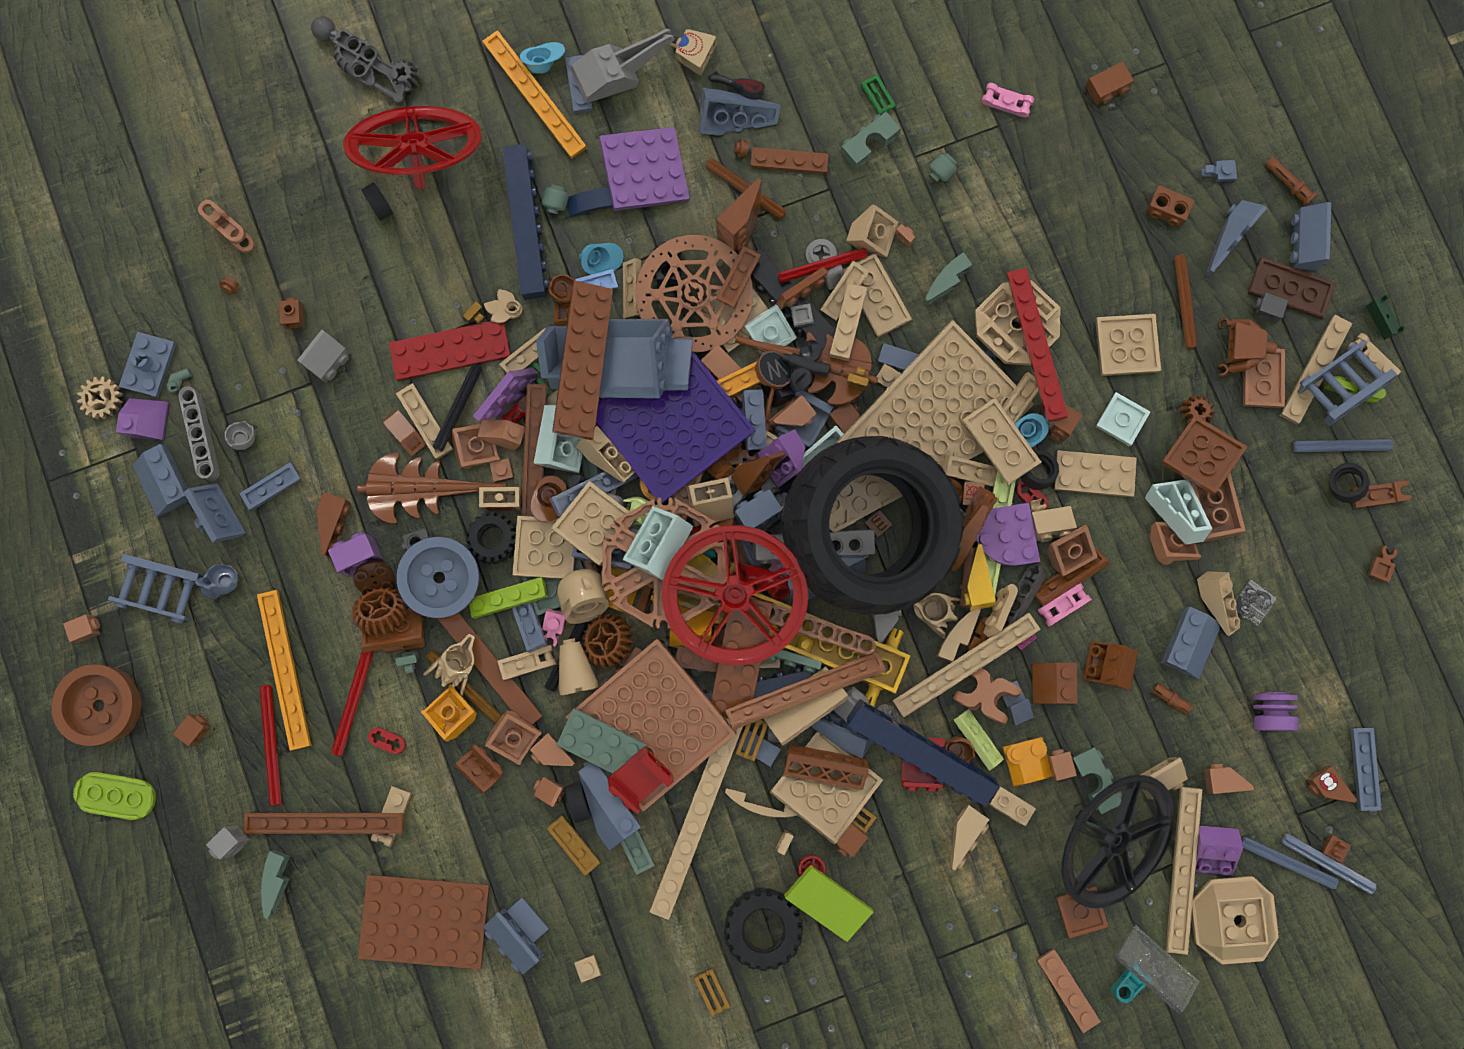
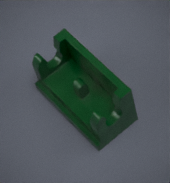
M1388 294L1366 305L1384 340L1406 329L1405 326L1400 327L1387 302V299H1389Z

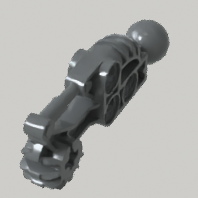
M317 17L312 22L311 31L313 36L321 41L332 40L335 50L333 57L336 60V64L342 67L345 73L356 79L358 83L370 89L375 88L381 91L384 95L394 100L397 105L404 104L405 93L412 91V85L418 86L416 80L420 79V75L417 73V66H413L412 61L406 62L402 58L400 63L394 60L391 64H388L382 60L373 45L342 27L337 31L333 21L328 17ZM359 45L357 49L352 50L353 46ZM375 54L372 59H368L370 55ZM365 70L362 75H357L359 71ZM377 72L388 78L396 93L378 84L375 73Z

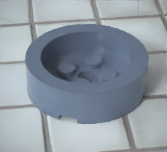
M431 537L417 542L403 555L397 569V586L404 602L415 612L432 618L449 617L463 611L474 599L480 584V571L473 554L459 542L445 537ZM437 572H442L445 575L443 583L438 584L434 581V575Z

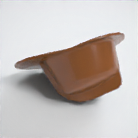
M547 476L542 478L536 485L530 509L537 520L551 522L558 517L549 499L567 490L563 480L556 476Z

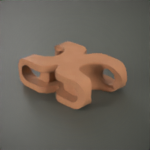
M204 200L200 203L198 212L212 227L242 253L248 254L253 251L256 245L254 239L237 222L229 217L213 201ZM207 207L214 208V212L211 215L205 214ZM244 238L249 240L248 246H240V242H242Z
M981 668L970 675L978 683L975 691L969 694L957 691L953 699L970 710L981 708L987 718L1005 725L1008 717L998 710L997 702L1005 695L1017 698L1022 690L1003 678L993 681L989 672Z

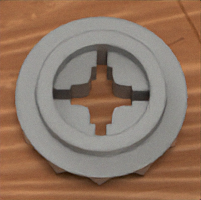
M825 239L814 240L807 247L806 259L809 263L819 261V256L816 254L820 252L821 248H823V253L827 255L823 256V259L837 256L835 246Z

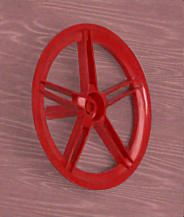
M410 106L383 111L360 121L346 134L343 148L348 159L357 166L382 174L413 175L414 187L422 189V187H426L424 173L441 170L463 161L478 148L482 135L478 123L462 112L437 106ZM417 119L439 120L453 125L427 132H419ZM406 120L405 134L371 133L382 126ZM410 120H414L415 131L410 132ZM463 135L468 137L465 147L454 156L433 145V143ZM359 145L395 147L376 163L365 159L358 150ZM421 154L438 163L423 166ZM408 155L410 156L411 168L393 167Z
M726 525L699 533L676 552L664 576L662 602L666 619L672 631L692 652L720 664L747 665L763 661L777 654L796 636L806 615L808 588L805 575L801 571L796 557L779 539L756 528ZM732 539L736 574L731 575L727 541ZM736 539L750 541L763 546L771 551L785 568L743 582V576L740 574ZM723 540L727 580L724 584L680 576L686 563L694 554L707 545ZM788 572L789 574L756 589L754 587V584ZM791 579L793 587L791 612L783 627L777 631L753 604L750 596ZM678 581L715 588V592L680 584ZM677 589L718 598L722 601L702 637L698 636L689 627L682 616L678 604ZM749 609H752L774 634L773 637L748 612ZM734 610H740L768 639L759 645L742 649H730L712 644ZM721 611L726 612L725 617L707 642L705 638Z

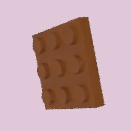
M1195 415L1161 464L1214 496L1248 446Z

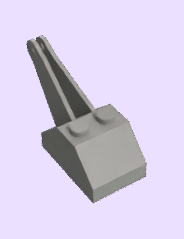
M664 29L624 49L611 44L591 49L573 63L571 73L585 103L637 88L639 80L635 72L674 40L671 30Z

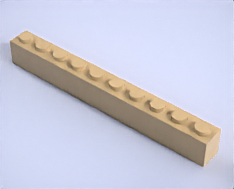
M743 727L735 729L737 733L709 756L651 907L650 913L667 920L671 916Z

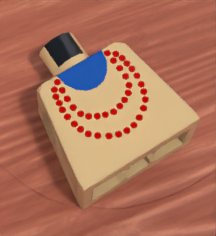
M690 29L685 31L682 38L673 35L674 40L669 46L676 48V60L701 76L716 47V36Z

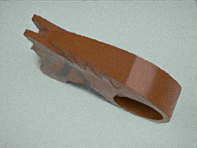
M981 486L974 493L964 514V531L959 544L961 550L956 563L951 569L953 572L965 560L990 511L998 500L995 497L996 494Z

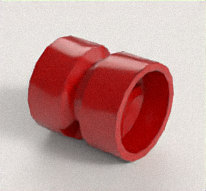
M809 854L799 861L798 871L800 876L810 865L825 874V865L818 856Z

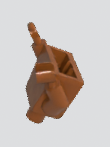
M1223 318L1219 321V328H1222V323L1227 321V326H1230L1227 364H1230V366L1227 367L1225 364H1220L1218 369L1226 368V371L1218 374L1219 376L1227 377L1230 372L1246 371L1257 366L1266 357V353L1275 354L1277 343L1268 342L1267 331L1261 329L1251 319H1232L1230 321L1228 318Z

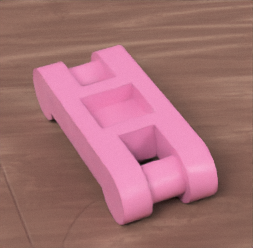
M994 83L987 84L986 95L983 96L981 101L984 105L1020 117H1029V108L1033 105L1034 97L998 87ZM993 95L999 96L998 100L994 99ZM1017 102L1023 104L1022 107L1016 106Z
M1081 583L1038 609L1040 615L1043 614L1047 620L1045 623L1048 627L1092 600L1089 594H1085ZM1075 593L1077 594V596H1078L1079 599H1080V600L1077 601V602L1075 601V599H1074L1073 596H1072V595H1074ZM1053 607L1058 613L1055 616L1049 611Z

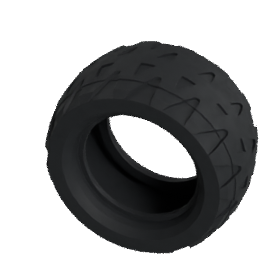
M886 436L852 438L833 444L819 452L801 469L788 491L782 514L784 544L796 557L799 567L805 575L807 588L832 606L846 611L870 615L888 614L906 609L933 593L943 583L945 577L956 563L961 550L959 544L964 531V516L960 511L959 494L952 480L947 477L940 464L921 449L902 440ZM864 475H873L890 482L904 496L911 513L912 532L907 549L893 566L878 574L865 576L847 566L837 554L830 536L829 521L832 507L841 491L855 479Z

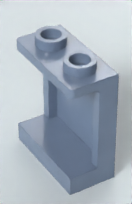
M801 390L795 394V397L803 395L817 413L812 417L814 420L806 427L777 425L775 432L780 437L795 429L805 445V449L808 450L813 446L828 420L833 406Z

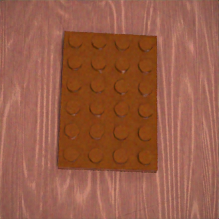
M367 875L358 959L481 969L485 940V928L483 926L487 921L490 885Z

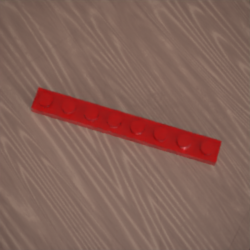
M1027 268L1007 272L1008 283L1046 420L1051 422L1067 418V410Z

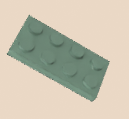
M573 708L556 745L613 774L643 747L646 748L647 743L577 708Z

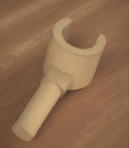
M1042 498L1031 501V513L1046 509V504L1040 505Z

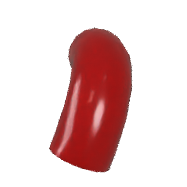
M741 565L739 567L740 574L743 576V582L772 572L760 566ZM778 575L754 584V586L761 587L781 577ZM786 582L766 590L777 601L785 599L790 593L789 585Z

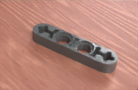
M1032 563L1029 565L1017 584L1018 593L1013 605L1021 603V606L1017 611H1012L1011 607L1006 619V623L1009 622V625L1023 617L1045 580L1047 572L1041 564ZM1031 586L1027 594H1022L1024 587Z

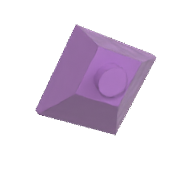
M129 398L119 412L116 433L124 437L164 441L169 402Z

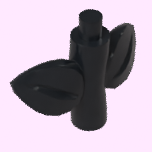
M815 340L805 342L800 348L799 355L796 353L792 355L785 353L782 361L788 362L789 366L796 368L792 372L790 379L793 392H799L807 388L812 383L813 375L826 378L829 375L831 364L818 361L822 354V349Z

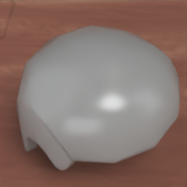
M246 421L235 422L227 427L225 441L235 450H245L254 443L255 430Z

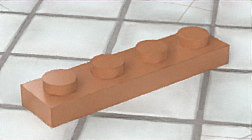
M1051 949L1037 958V962L1081 1032L1085 1033L1100 1023L1099 1018L1055 949Z

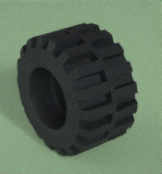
M485 512L482 513L481 517L476 516L474 518L475 521L469 524L471 526L470 529L466 530L468 537H465L468 543L467 547L472 554L488 564H499L500 561L505 562L507 561L506 558H511L513 556L512 552L515 551L516 529L514 524L500 513L490 512V514H487ZM493 527L501 529L503 532L501 544L494 549H486L482 545V536L485 531Z

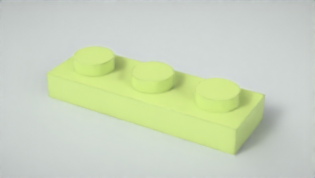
M969 709L954 719L958 728L967 740L970 741L989 771L1004 760Z

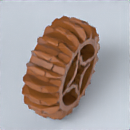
M382 586L380 589L374 587L371 592L366 590V594L360 595V600H356L355 606L352 607V618L356 627L369 636L373 633L377 637L380 633L386 635V632L389 630L393 632L394 627H400V622H404V616L407 615V604L402 599L400 593L396 589H391L390 586L386 589Z
M607 613L606 615H599V618H593V623H587L589 629L583 630L586 633V637L581 639L585 641L582 647L586 649L585 655L590 662L599 667L609 668V666L616 667V663H622V658H628L626 652L632 651L629 645L634 643L630 639L634 634L630 632L632 627L627 624L625 619L619 615ZM611 626L615 627L617 633L611 630ZM599 647H601L602 651H604L603 656L599 652Z

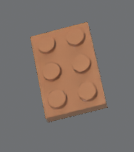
M1276 349L1275 354L1266 353V357L1257 366L1243 371V406L1285 407V349Z

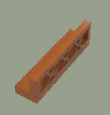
M788 744L783 775L860 790L864 789L869 771L866 758ZM791 761L800 763L802 766L797 771L789 769ZM818 766L822 769V772L811 774L809 769ZM833 770H839L842 775L838 778H832L829 773ZM853 774L862 775L860 783L851 781L849 776Z

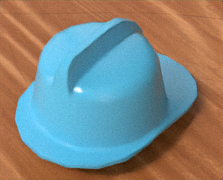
M558 42L546 43L525 49L521 52L520 59L527 65L531 74L546 73L550 70L554 61L563 56L565 47Z
M615 243L587 245L582 253L579 254V258L581 259L582 268L586 273L596 274L613 269V271L618 269L623 262L624 255L620 246Z
M1037 413L1023 416L1014 423L1031 448L1041 442L1048 433L1049 425L1047 420Z

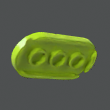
M92 772L80 778L74 787L73 793L75 802L79 805L78 807L87 813L128 820H137L147 816L154 808L156 801L155 791L147 781L101 772Z

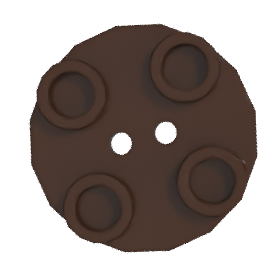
M369 561L361 564L356 569L354 584L362 592V595L366 594V590L369 592L373 591L374 587L380 589L382 586L386 589L390 586L393 589L394 572L385 563Z

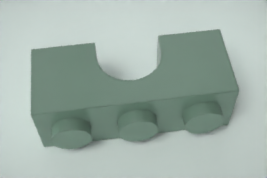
M887 112L882 115L878 114L872 119L870 125L861 127L857 131L856 136L852 139L849 137L842 143L841 155L854 170H857L870 159L871 151L866 146L868 141L877 140L886 147L899 136L901 128Z
M1091 747L1072 756L1075 771L1079 777L1091 773L1098 779V788L1093 793L1088 794L1090 801L1104 788L1113 783V775L1108 768H1105L1102 762L1104 758L1100 750ZM1118 792L1104 801L1095 810L1096 813L1103 814L1119 806L1123 797L1122 793Z

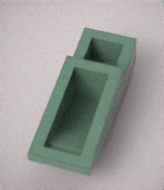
M964 252L953 259L937 276L925 298V307L957 288L960 283L959 277L970 271L972 263Z
M276 850L269 851L262 875L261 901L263 915L266 919L275 916L290 879L283 876L290 856Z

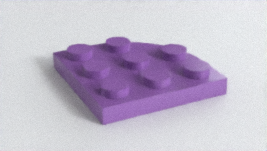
M534 368L508 371L473 416L478 421L490 420L493 417L499 418L504 413V410L514 401L517 403L523 398V392L526 390L527 384H534L536 381L535 377L539 373Z
M1029 503L992 508L975 540L977 546L982 544L984 554L995 562L1007 566L1040 562Z

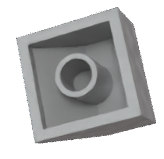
M321 330L297 361L319 379L327 383L328 380L330 381L335 377L336 370L340 365H344L347 362L350 352L329 334Z

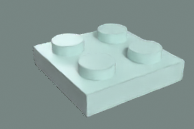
M777 305L772 306L744 325L750 338L760 342L786 346L797 338Z
M1116 392L1095 427L1131 446L1149 416L1150 411Z

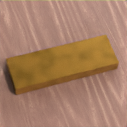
M563 815L546 828L584 876L601 863Z

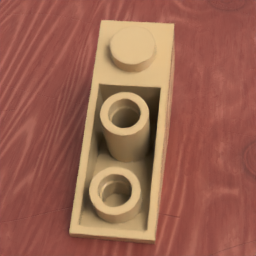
M598 426L595 427L592 440L582 438L576 445L588 461L621 482H625L635 473L630 464Z
M1207 571L1197 579L1200 596L1226 635L1230 636L1240 628V619L1237 614L1236 600L1232 590L1233 584L1230 580L1229 572Z
M965 805L954 824L950 868L954 871L956 868L960 869L966 861L965 855L968 851H973L978 843L976 841L979 834L983 835L989 827L987 824L989 819L970 805Z

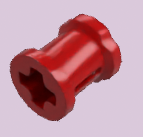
M514 403V407L506 415L503 414L501 416L504 420L517 423L523 417L526 418V413ZM515 413H518L513 419H511V417Z

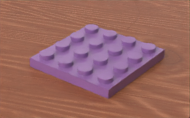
M674 127L602 135L599 137L614 211L689 201V193Z

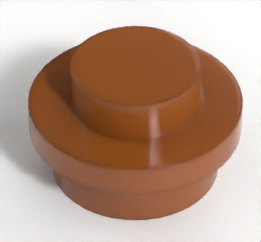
M740 138L739 142L736 141L734 153H737L738 158L747 156L749 142L744 141L743 138Z
M230 277L220 280L219 284L225 293L235 294L238 292L239 284L237 281Z

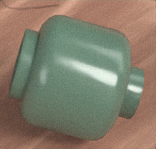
M940 153L929 164L931 171L929 175L936 182L939 180L946 182L957 171V162L948 153L945 155Z
M552 184L550 187L545 188L542 205L547 208V212L558 214V211L566 209L569 194L565 192L566 188Z

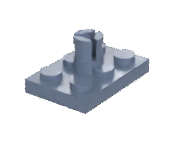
M137 332L119 387L159 398L177 343Z
M218 483L188 488L184 492L198 517L194 521L195 527L199 528L203 525L199 531L207 532L212 543L239 538L246 533Z

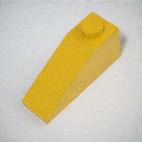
M982 544L977 546L966 593L963 594L965 605H969L970 611L993 607L996 602Z

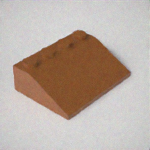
M760 178L754 181L716 219L717 240L728 245L738 255L743 246L748 247L761 209Z

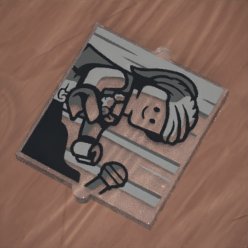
M1249 579L1235 599L1237 613L1241 615L1242 619L1246 618L1257 627L1278 598L1269 593L1266 587H1261L1255 581Z

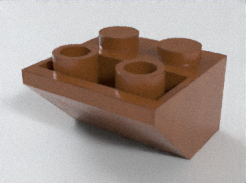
M1091 641L1083 680L1112 688L1130 690L1138 651L1124 645Z

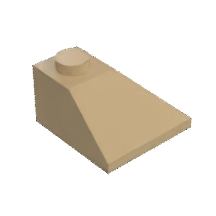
M871 205L852 223L846 241L857 249L866 248L869 253H876L878 256L887 257L898 221L876 205Z

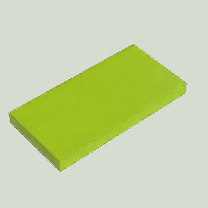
M812 865L807 868L784 895L785 899L846 942L849 941L874 912L870 906Z

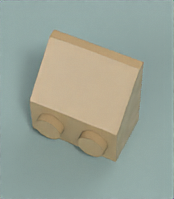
M1172 757L1140 774L1159 780L1168 790L1172 789L1173 791L1184 785L1182 782L1188 779L1181 758ZM1142 789L1147 799H1154L1148 791Z

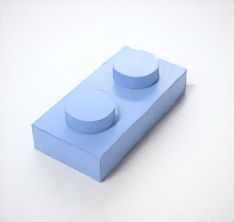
M613 269L576 279V281L613 290L618 289Z

